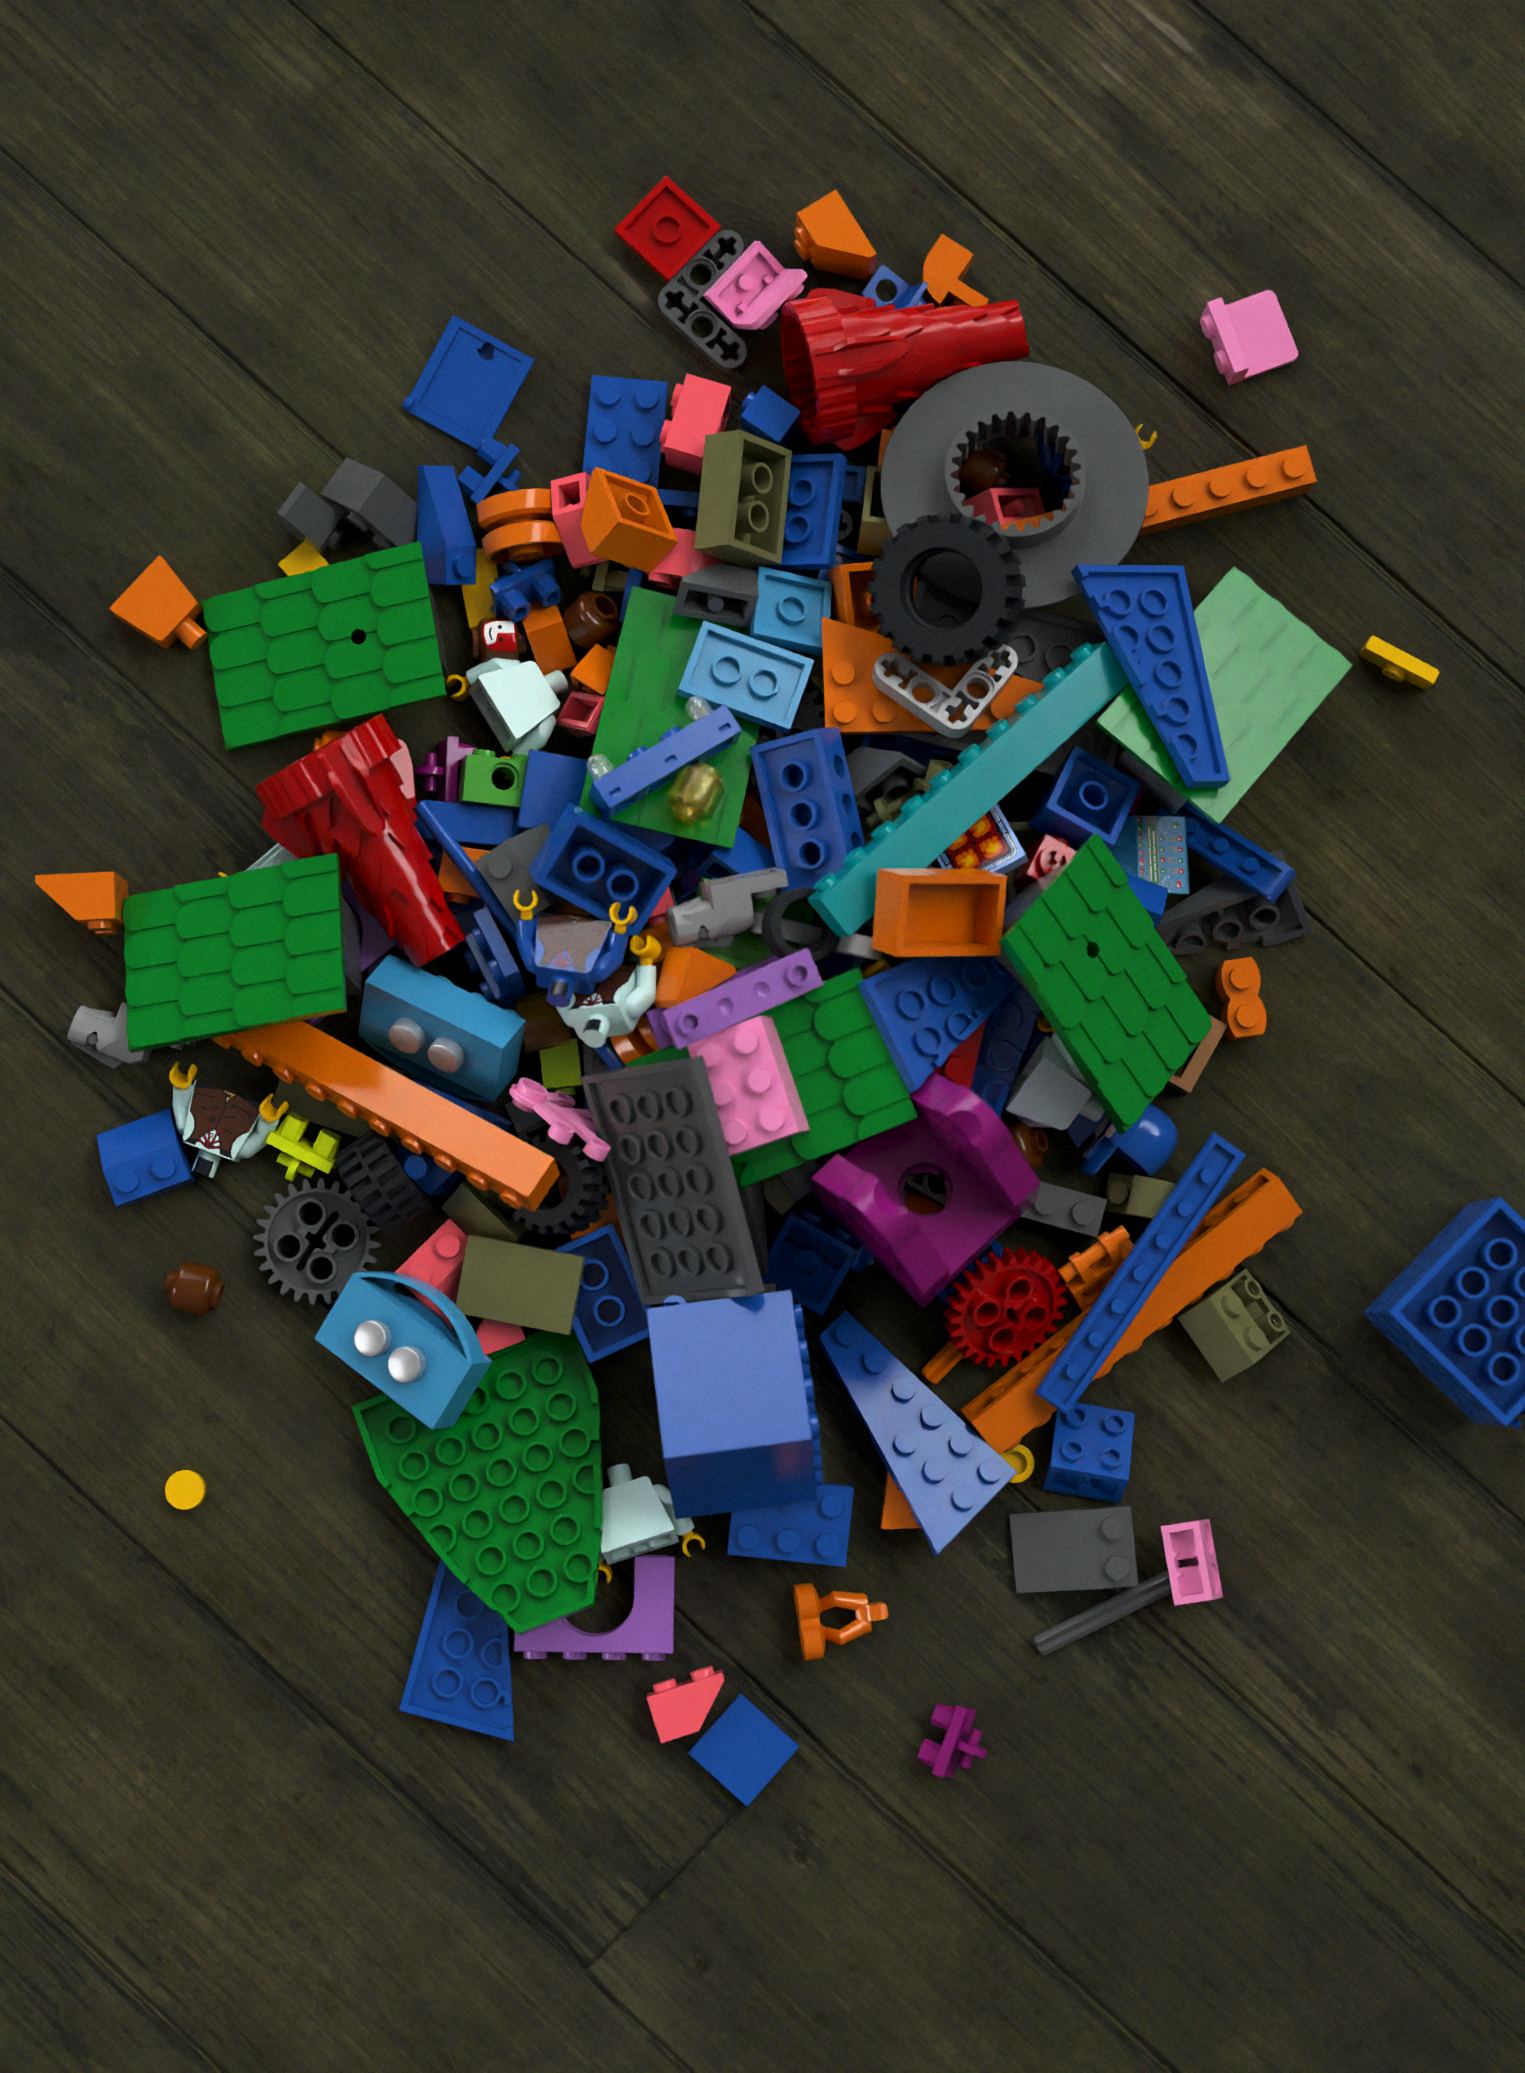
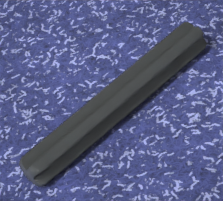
M1168 1570L1035 1635L1033 1639L1039 1653L1042 1656H1046L1171 1594Z

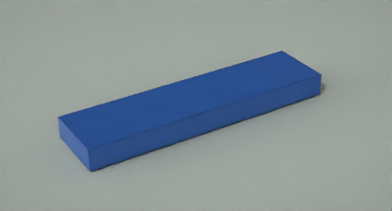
M1188 801L1174 815L1176 817H1186V843L1189 851L1244 887L1252 890L1273 905L1296 876L1293 868L1222 822L1216 826ZM1161 807L1154 816L1172 815Z

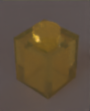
M548 992L513 999L514 1011L522 1019L526 1020L522 1040L525 1053L571 1043L570 1027L566 1025L556 1006L547 1002Z

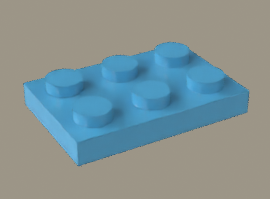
M703 620L677 695L715 709L725 704L732 715L788 735L814 660Z

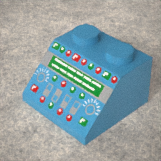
M1127 816L1115 845L1110 849L1122 870L1128 874L1168 888L1167 896L1190 894L1186 817Z

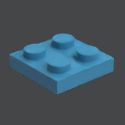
M758 566L756 572L759 597L751 619L749 637L777 647L822 656L821 618L830 619L832 582Z

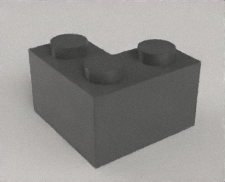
M346 458L320 493L321 496L331 503L330 507L343 517L345 523L349 520L364 532L369 529L375 535L372 541L383 550L417 542L418 504L385 474L350 458Z

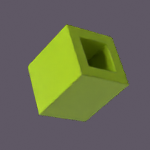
M576 1038L540 1042L539 1052L543 1087L548 1092L553 1091L555 1093L560 1091L569 1096H575L577 1088H584L581 1080L583 1070L579 1040Z

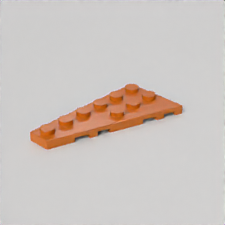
M822 617L824 728L839 727L841 735L939 733L874 685L872 671L876 660L882 654L888 652L902 655L951 691L975 663L970 662L961 666H933L931 664L919 663L911 660L909 655L901 654L892 647L893 642L888 637ZM891 668L889 671L885 670L884 675L889 678L893 674L897 675L898 671ZM991 668L988 674L993 678L997 670ZM1013 675L1012 679L968 733L986 732L999 719L1005 718L1007 720L1016 712L1014 705L1021 698L1031 692L1035 695L1045 685ZM907 678L906 683L902 684L901 688L903 690H906V687L909 681L911 680L910 678ZM972 683L967 686V691L972 697L981 699L987 696L986 688L983 685ZM916 688L912 691L913 697L920 703H928L933 700L932 693L925 688ZM961 704L959 710L953 716L948 717V721L954 723L956 720H961L966 708Z

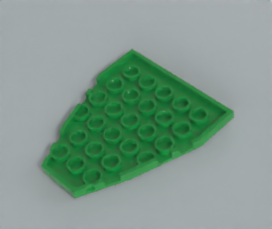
M574 1328L571 1335L542 1330L527 1336L524 1341L486 1355L493 1362L454 1426L432 1430L385 1393L351 1407L377 1480L388 1491L452 1573L520 1636L593 1607L596 1601L604 1524L600 1393Z

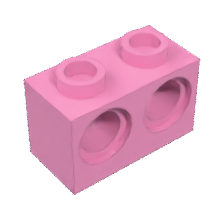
M1210 1519L1161 1526L1174 1606L1223 1598Z

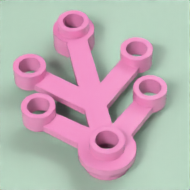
M520 1078L517 1084L511 1086L509 1093L514 1098V1105L525 1112L533 1113L535 1111L551 1125L547 1134L553 1140L561 1144H569L572 1136L576 1133L586 1142L583 1151L587 1156L600 1162L605 1160L611 1147L596 1136L590 1110L573 1108L576 1101L571 1096L560 1091L555 1093L548 1092L541 1084L529 1078Z

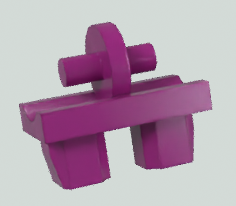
M447 736L445 741L438 742V767H436L437 754L425 753V766L414 767V777L425 779L424 792L429 793L436 792L437 779V801L457 803L459 781H457L458 768H461V759L466 754L472 755V750L477 749V747L459 743V737Z
M936 1705L931 1718V1724L947 1730L943 1744L925 1739L917 1756L919 1760L933 1768L932 1774L945 1778V1776L953 1778L958 1763L959 1766L970 1769L974 1756L986 1758L988 1750L978 1746L983 1731L976 1728L971 1729L977 1710L968 1706Z

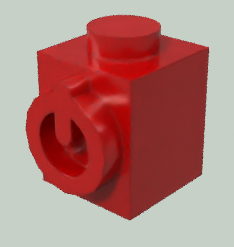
M1045 834L1032 842L1026 855L1029 861L1021 865L1013 882L1025 888L1067 863L1077 851L1070 848L1069 842L1062 837Z

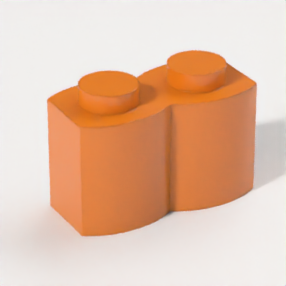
M1252 957L1226 960L1219 964L1216 969L1215 986L1218 996L1224 1003L1221 1010V1022L1228 1025L1224 1034L1229 1041L1257 1038L1264 1034L1266 1028V1011L1258 996L1261 983L1260 972Z

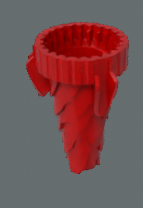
M816 288L811 289L804 299L785 302L781 309L780 343L783 368L791 404L801 411L800 430L810 445L832 442L844 451L854 449L881 433L882 429H886L889 425L898 421V412L895 411L892 404L917 400L924 392L937 383L966 369L989 363L1019 360L1028 357L1030 346L1026 341V331L1020 312V304L1015 299L976 307L960 305L935 308L934 303H927L895 309L894 304L875 307L876 302L873 298L837 289Z
M382 713L326 743L255 786L256 794L265 807L261 823L265 831L298 859L321 856L322 852L324 855L337 853L340 860L341 883L345 880L348 881L362 907L372 916H376L390 940L394 937L396 938L403 952L416 968L427 964L466 939L465 934L444 900L443 888L428 861L433 858V855L414 825V822L419 819L413 811V808L417 806L413 765L408 747L403 740L396 738Z

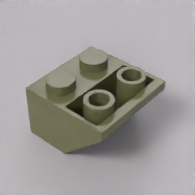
M1247 1268L1204 1296L1177 1317L1221 1382L1254 1365L1291 1333L1284 1323L1282 1316L1274 1309L1263 1293L1260 1284L1252 1277Z

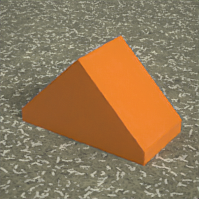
M538 599L530 602V614L521 621L537 666L543 676L555 670L562 672L576 667L577 661L557 604L547 608L543 607Z
M692 946L668 947L656 989L655 1007H674L705 993L737 974L735 966Z

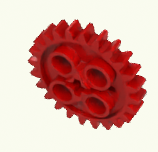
M1006 1247L1002 1251L1001 1258H997L991 1251L988 1255V1263L983 1264L980 1260L976 1259V1270L973 1273L968 1270L962 1271L966 1280L964 1283L954 1282L952 1284L958 1293L957 1295L946 1297V1301L952 1308L943 1311V1315L949 1321L944 1325V1328L950 1334L948 1338L964 1358L970 1357L976 1365L983 1360L990 1368L994 1365L996 1359L1003 1367H1006L1011 1356L1019 1363L1022 1360L1023 1351L1027 1350L1031 1354L1035 1351L1034 1344L1036 1342L1045 1343L1047 1341L1044 1337L1046 1331H1057L1052 1321L1064 1317L1057 1307L1067 1304L1066 1299L1061 1295L1066 1290V1287L1060 1281L1062 1276L1045 1256L1041 1258L1035 1250L1028 1254L1022 1247H1019L1013 1255Z

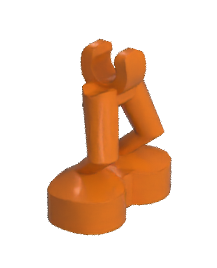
M811 1582L793 1585L804 1661L823 1659L826 1648L825 1640L841 1646L872 1631L871 1621L888 1618L886 1604L883 1602L868 1603L865 1593L832 1591L819 1599L818 1592ZM840 1607L855 1610L856 1619L837 1630L823 1626L820 1623L819 1617L822 1612L828 1609Z

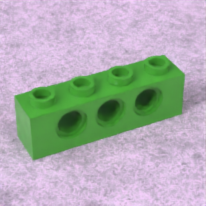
M483 749L472 750V755L466 754L461 759L457 803L519 809L527 755L511 754L510 759L496 758V752ZM500 771L508 776L510 780L509 789L500 790L493 785V772Z

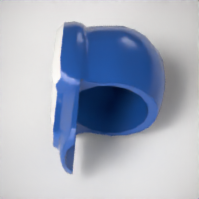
M1151 1103L1130 1129L1119 1135L1107 1116L1094 1130L1095 1139L1083 1154V1163L1079 1171L1089 1176L1094 1175L1114 1152L1136 1171L1146 1177H1151L1168 1163L1178 1144L1176 1126L1164 1112Z

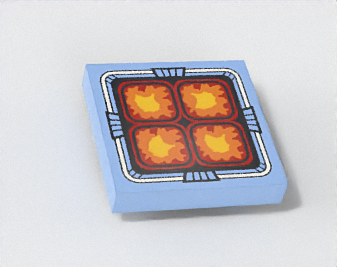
M997 803L937 857L942 869H984L1002 875L1029 861Z

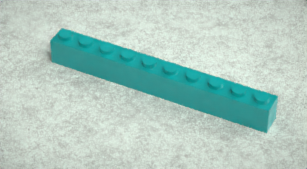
M1086 642L1079 646L1070 655L1072 661L1064 669L1059 667L1050 672L1042 680V683L1045 685L1035 695L1031 692L1021 698L1014 705L1016 709L1014 714L1007 720L1001 718L986 730L988 737L979 745L974 743L963 750L957 757L960 762L950 771L945 769L934 776L929 782L931 788L921 797L920 795H915L904 803L900 808L902 814L894 822L889 820L880 825L871 834L874 840L864 849L860 846L851 851L842 861L845 864L844 867L835 875L832 872L828 873L814 885L813 888L816 892L807 900L836 936L850 937L874 915L878 868L925 869L1130 683L1115 653L1106 642L1096 644Z

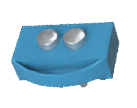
M388 954L365 981L358 1036L397 1067L433 1087L467 1099L494 1102L517 1074L526 1020L522 1019L512 1009L504 1010L487 1002L485 997L479 993H469L453 985L444 976H434L419 967L416 968L411 960H401Z
M390 1271L353 1273L314 1338L432 1430L454 1426L493 1362L483 1353L479 1339L467 1318L446 1295L418 1278ZM397 1283H403L427 1296L448 1317L456 1332L432 1308L399 1290L396 1287Z

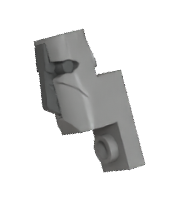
M772 867L700 882L702 901L701 897H697L677 906L667 908V926L672 943L680 947L730 946L735 934L746 931L755 923L751 893H753V898H765L776 895V888L788 886L786 870Z
M121 1003L116 1017H114L115 1012L80 1006L73 1018L67 1036L68 1040H71V1044L113 1069L120 1067L125 1062L128 1064L147 1063L153 1049L131 1053L128 1050L126 1032L127 1004ZM198 1040L171 1045L170 1047L182 1051L184 1044L195 1048Z

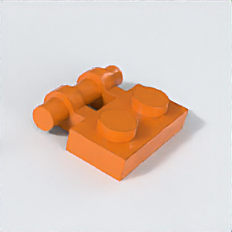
M1122 1225L1111 1233L1105 1231L1097 1237V1243L1081 1254L1077 1251L1068 1258L1069 1262L1057 1270L1066 1282L1065 1285L1074 1302L1082 1312L1095 1303L1134 1246L1129 1240L1130 1235Z

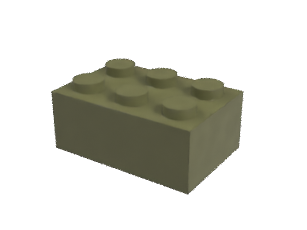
M740 429L705 435L694 550L748 569L781 564L792 457L791 450Z

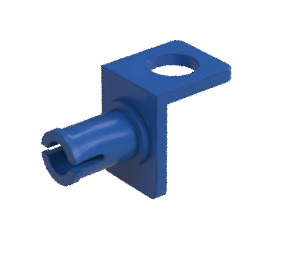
M885 265L878 267L861 292V296L875 300V307L894 304L895 309L929 303L922 297L923 292L928 286L925 281L912 287ZM881 280H888L895 286V297L889 302H884L877 297L876 286Z

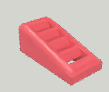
M572 691L556 719V725L575 737L582 738L594 735L598 729L605 697Z

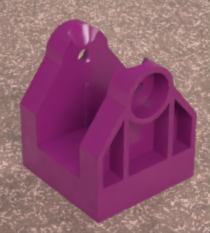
M932 1072L916 1091L909 1094L918 1118L862 1140L845 1157L836 1154L812 1177L813 1196L922 1309L1037 1200L1041 1185L1040 1180L1014 1143L1009 1130L990 1107L965 1086H958L935 1072ZM920 1173H930L937 1177L942 1175L946 1179L943 1182L946 1188V1200L943 1204L945 1209L940 1213L934 1212L931 1214H919L907 1210L903 1194L907 1183L905 1177L908 1174L915 1176Z

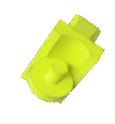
M295 1112L289 1113L276 1130L270 1132L266 1143L281 1150L276 1162L288 1167L285 1179L293 1182L298 1173L311 1179L316 1168L329 1174L333 1168L337 1167L335 1155L339 1151L342 1136L323 1128L315 1143L303 1138L302 1136L309 1124V1120Z

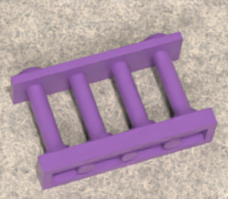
M807 947L781 959L773 954L737 970V974L701 995L674 1007H654L643 1014L658 1049L675 1044L676 1049L679 1050L824 984Z

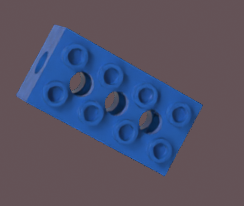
M839 727L816 728L749 747L776 868L786 870L788 886L781 887L782 892L803 887L814 889V885L822 877L831 872L835 875L845 866L842 861L851 851L860 846L863 849L866 847Z

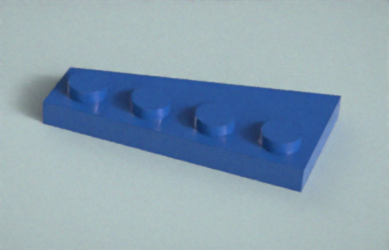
M1021 984L1012 990L986 1019L970 1088L973 1093L990 1107L1000 1120L1036 1027L1037 1019L1042 1011L1034 997Z

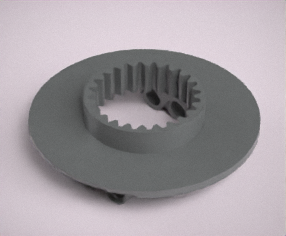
M1022 361L997 362L972 367L942 380L926 391L911 405L894 429L886 448L881 471V501L885 521L892 539L898 534L897 529L905 523L911 524L916 522L917 517L927 514L954 513L972 517L986 523L985 515L982 514L975 518L974 507L972 505L965 506V494L960 493V481L958 480V473L961 471V461L966 460L971 451L991 450L1004 444L1007 440L1029 437L1034 439L1037 435L1042 434L1044 435L1043 443L1048 445L1055 442V452L1057 454L1065 453L1064 464L1065 466H1070L1069 477L1072 479L1069 498L1063 501L1062 511L1056 509L1053 511L1052 522L1044 517L1041 518L1039 528H1035L1030 522L1025 524L1023 531H1018L1015 524H1010L1007 530H1002L999 521H995L991 526L998 534L1005 536L1010 542L1009 547L1014 553L1018 554L1022 563L1019 565L1021 575H1025L1026 587L1022 588V599H1026L1024 609L1057 604L1082 593L1071 574L1076 565H1119L1136 542L1143 525L1149 493L1148 469L1141 442L1125 414L1107 395L1088 381L1070 372L1044 364ZM953 552L939 553L928 558L919 568L917 573L941 592L969 605H980L983 590L981 576L977 567L966 557Z

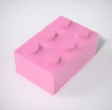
M758 1016L687 1046L691 1057L703 1056L729 1157L810 1130L772 1016Z

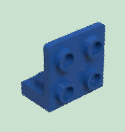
M1077 1402L1068 1416L1057 1409L1051 1458L1044 1475L1043 1490L1120 1503L1129 1481L1135 1415L1131 1412Z

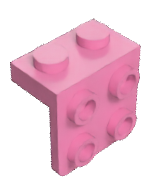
M754 241L703 296L733 329L757 330L760 328L763 330L777 318L778 313L776 310L785 301H792L804 289L802 283L808 275L803 269H784L760 241Z
M1266 290L1228 305L1224 304L1222 297L1207 302L1200 317V324L1205 337L1211 340L1215 350L1214 360L1220 374H1224L1228 386L1292 363L1298 357L1295 342L1273 291Z

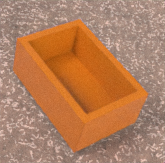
M878 868L872 949L896 957L1001 956V944L999 941L1002 938L1007 876L984 869Z

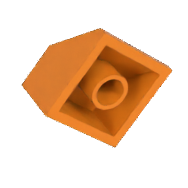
M837 190L797 213L796 228L794 229L797 240L793 241L803 261L809 259L817 270L864 281L871 279L875 273L877 253Z
M595 467L591 473L580 525L588 550L600 559L606 558L621 563L630 569L636 568L652 573L678 543L657 489Z
M114 871L35 875V883L76 921L86 926L88 930L95 931V935L119 934L118 928H124L123 899L128 898V882Z

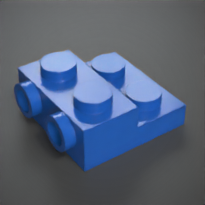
M485 907L474 912L473 916L477 928L472 929V933L466 935L465 940L469 950L463 953L472 974L480 972L484 982L480 983L479 987L487 1002L495 1003L496 1006L504 1010H514L529 1002L520 971L488 908Z
M795 1204L768 1252L769 1271L767 1275H761V1279L765 1284H776V1290L778 1291L791 1290L792 1299L823 1316L852 1265L861 1245L840 1223L836 1227L823 1220L825 1215L817 1207L810 1204H804L803 1207Z

